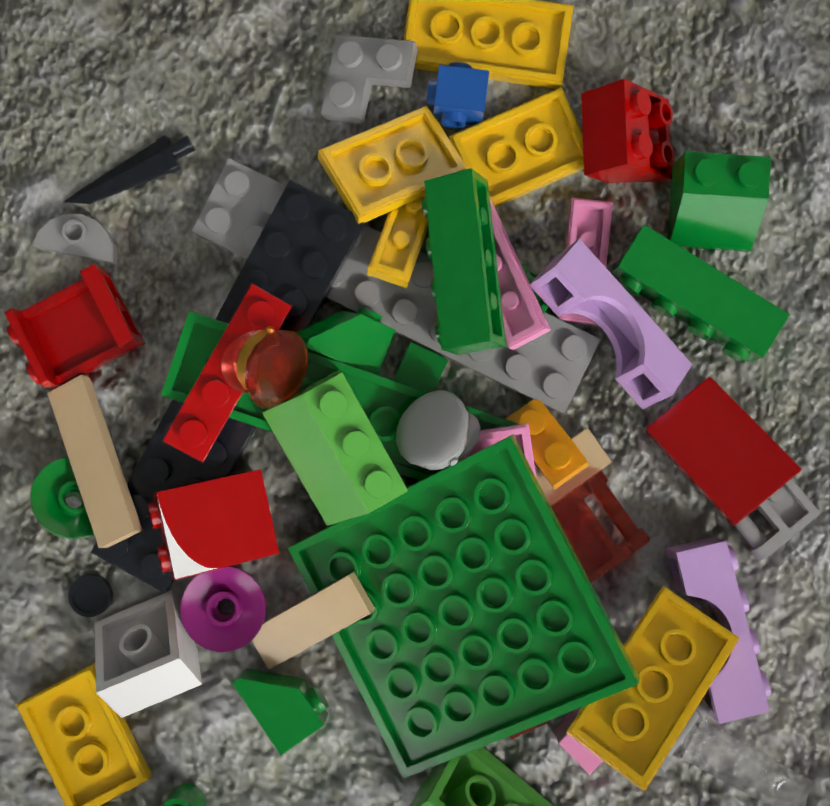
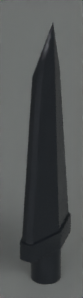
M164 135L66 199L64 203L92 204L164 175L173 174L181 170L178 159L195 151V147L188 135L171 144L166 135Z

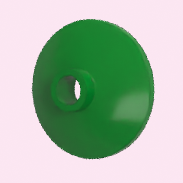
M69 457L58 459L45 466L36 476L30 492V505L37 521L47 531L62 538L82 539L93 536L94 532ZM71 496L77 497L81 502V506L78 508L69 507L66 504V498Z

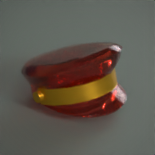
M268 326L266 329L248 332L235 339L226 349L221 363L223 377L232 388L249 393L252 400L260 407L273 408L279 406L294 395L305 378L308 365L307 346L302 337L294 331L276 330L274 327Z

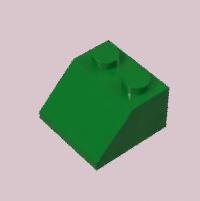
M685 151L672 166L668 239L682 248L750 252L769 200L771 157Z

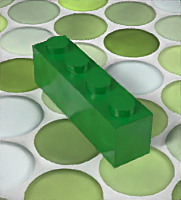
M472 168L425 180V196L422 199V209L429 225L430 237L426 240V249L433 264L434 278L431 280L430 289L432 297L437 303L438 320L435 323V335L438 343L441 345V350L462 355L506 347L488 180Z
M645 224L634 234L611 271V274L630 295L638 296L640 294L653 302L651 307L656 312L668 318L676 316L688 324L687 330L703 340L713 339L724 346L722 351L727 356L744 363L745 361L750 362L764 358L790 316L784 310Z

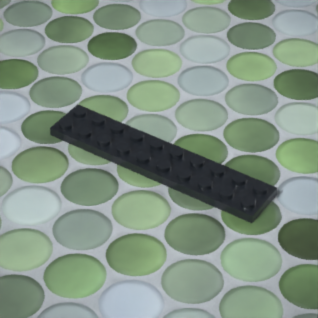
M289 180L216 319L230 323L251 284H254L292 306L274 337L275 340L289 344L290 335L312 325L366 222L364 223L363 221L358 224L352 212ZM173 399L127 484L143 531L108 548H99L96 542L91 551L92 554L163 593L170 589L174 579L171 578L170 571L162 573L159 564L157 547L164 545L161 529H153L149 517L148 503L155 502L153 494L230 476L256 429V426L228 418L202 463L163 442L164 437L184 404Z

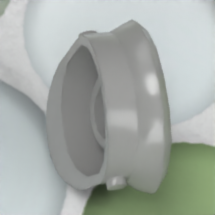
M442 390L432 391L415 400L403 413L397 426L396 444L400 455L409 463L429 470L445 469L448 466L455 465L474 448L480 436V425L477 418L466 410L463 402L454 393Z

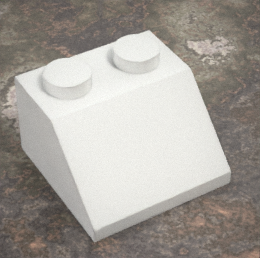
M172 590L94 622L96 693L121 718L202 685L198 649L183 626L180 604Z

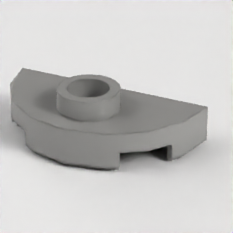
M63 214L49 220L38 231L32 244L33 247L41 250L117 265L118 249L110 233L97 220L83 214Z

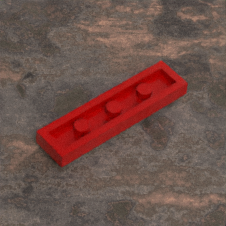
M251 284L169 428L163 442L202 463L204 462L245 390L237 375V362L240 351L246 341L255 333L266 329L268 326L275 328V333L264 336L254 345L247 358L245 376L246 383L248 384L289 313L291 305Z

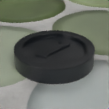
M88 574L78 578L71 585L68 594L71 608L83 617H95L108 609L113 598L110 583L104 577L97 574Z

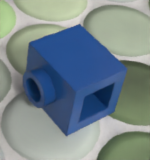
M461 62L450 63L448 66L439 65L437 80L429 79L426 105L434 106V116L437 121H441L443 126L449 128H463L465 125H475L482 122L489 71L472 69L470 65Z

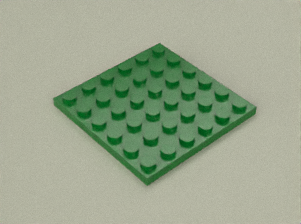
M514 434L458 461L453 466H449L407 487L408 491L369 514L335 523L288 548L311 595L354 571L375 607L371 614L336 632L332 637L403 778L639 684L640 677Z

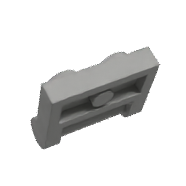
M791 479L757 508L773 527L771 532L764 536L749 516L744 518L735 527L751 545L749 550L755 558L763 560L779 549L821 513L794 480Z

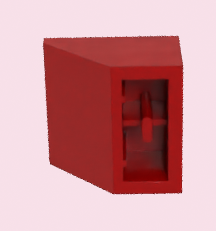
M621 79L581 93L584 176L606 183L665 182L672 180V165L675 155L670 138V124L673 120V112L669 99L627 79Z

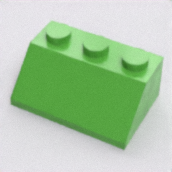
M340 369L262 412L327 526L369 514L408 491Z
M484 747L436 765L422 782L410 806H553Z

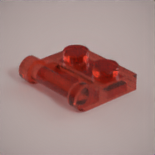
M602 470L551 505L590 583L596 581L650 541V537L645 530L637 528L606 484L609 480ZM592 493L623 535L624 539L618 545H615L584 501Z

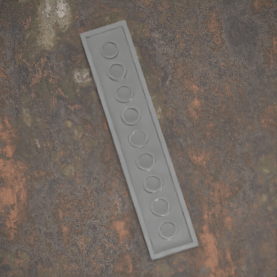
M228 158L192 232L196 236L247 260L286 186ZM367 225L364 226L325 299L353 313H357L359 308L376 312L383 316L381 323L395 329L394 333L531 400L540 399L547 408L562 415L565 414L601 339L545 312L544 316L551 331L515 350L508 348L506 344V347L462 355L443 351L435 335V323L438 320L437 303L434 301L430 289L434 274L433 264L429 256L420 251L407 288L367 275L368 266L381 232Z

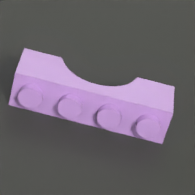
M580 238L555 256L530 284L531 288L558 317L570 313L580 314L590 318L603 329L615 351V380L642 409L672 396L692 366V363Z
M710 537L665 548L675 589L685 595L702 598L713 610L717 622L740 638L702 698L710 708L708 714L716 722L722 724L770 712L767 696L771 695V689L765 673L759 670L756 654L760 653V646L755 632L748 627L745 612L749 611V602L742 587H738L734 571L738 570V559L733 547L728 545L726 540Z

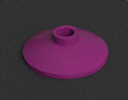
M229 566L205 572L194 577L186 587L181 600V620L188 635L201 647L215 652L238 650L251 642L261 630L266 616L265 596L255 578L240 568ZM222 599H229L233 603L234 609L232 613H224L221 610L220 602Z

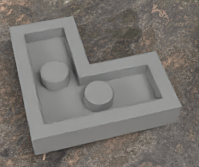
M336 35L321 109L323 118L327 121L364 124L372 85L411 88L418 52L415 41Z

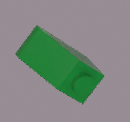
M359 308L357 313L340 311L290 335L288 343L378 375L395 329L382 324L383 316L365 308Z
M246 668L232 682L281 756L325 725L328 716L326 709L329 707L327 700L317 686L314 685L311 688L304 678Z

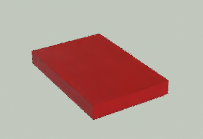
M710 376L648 426L645 431L733 527L802 471L792 458Z

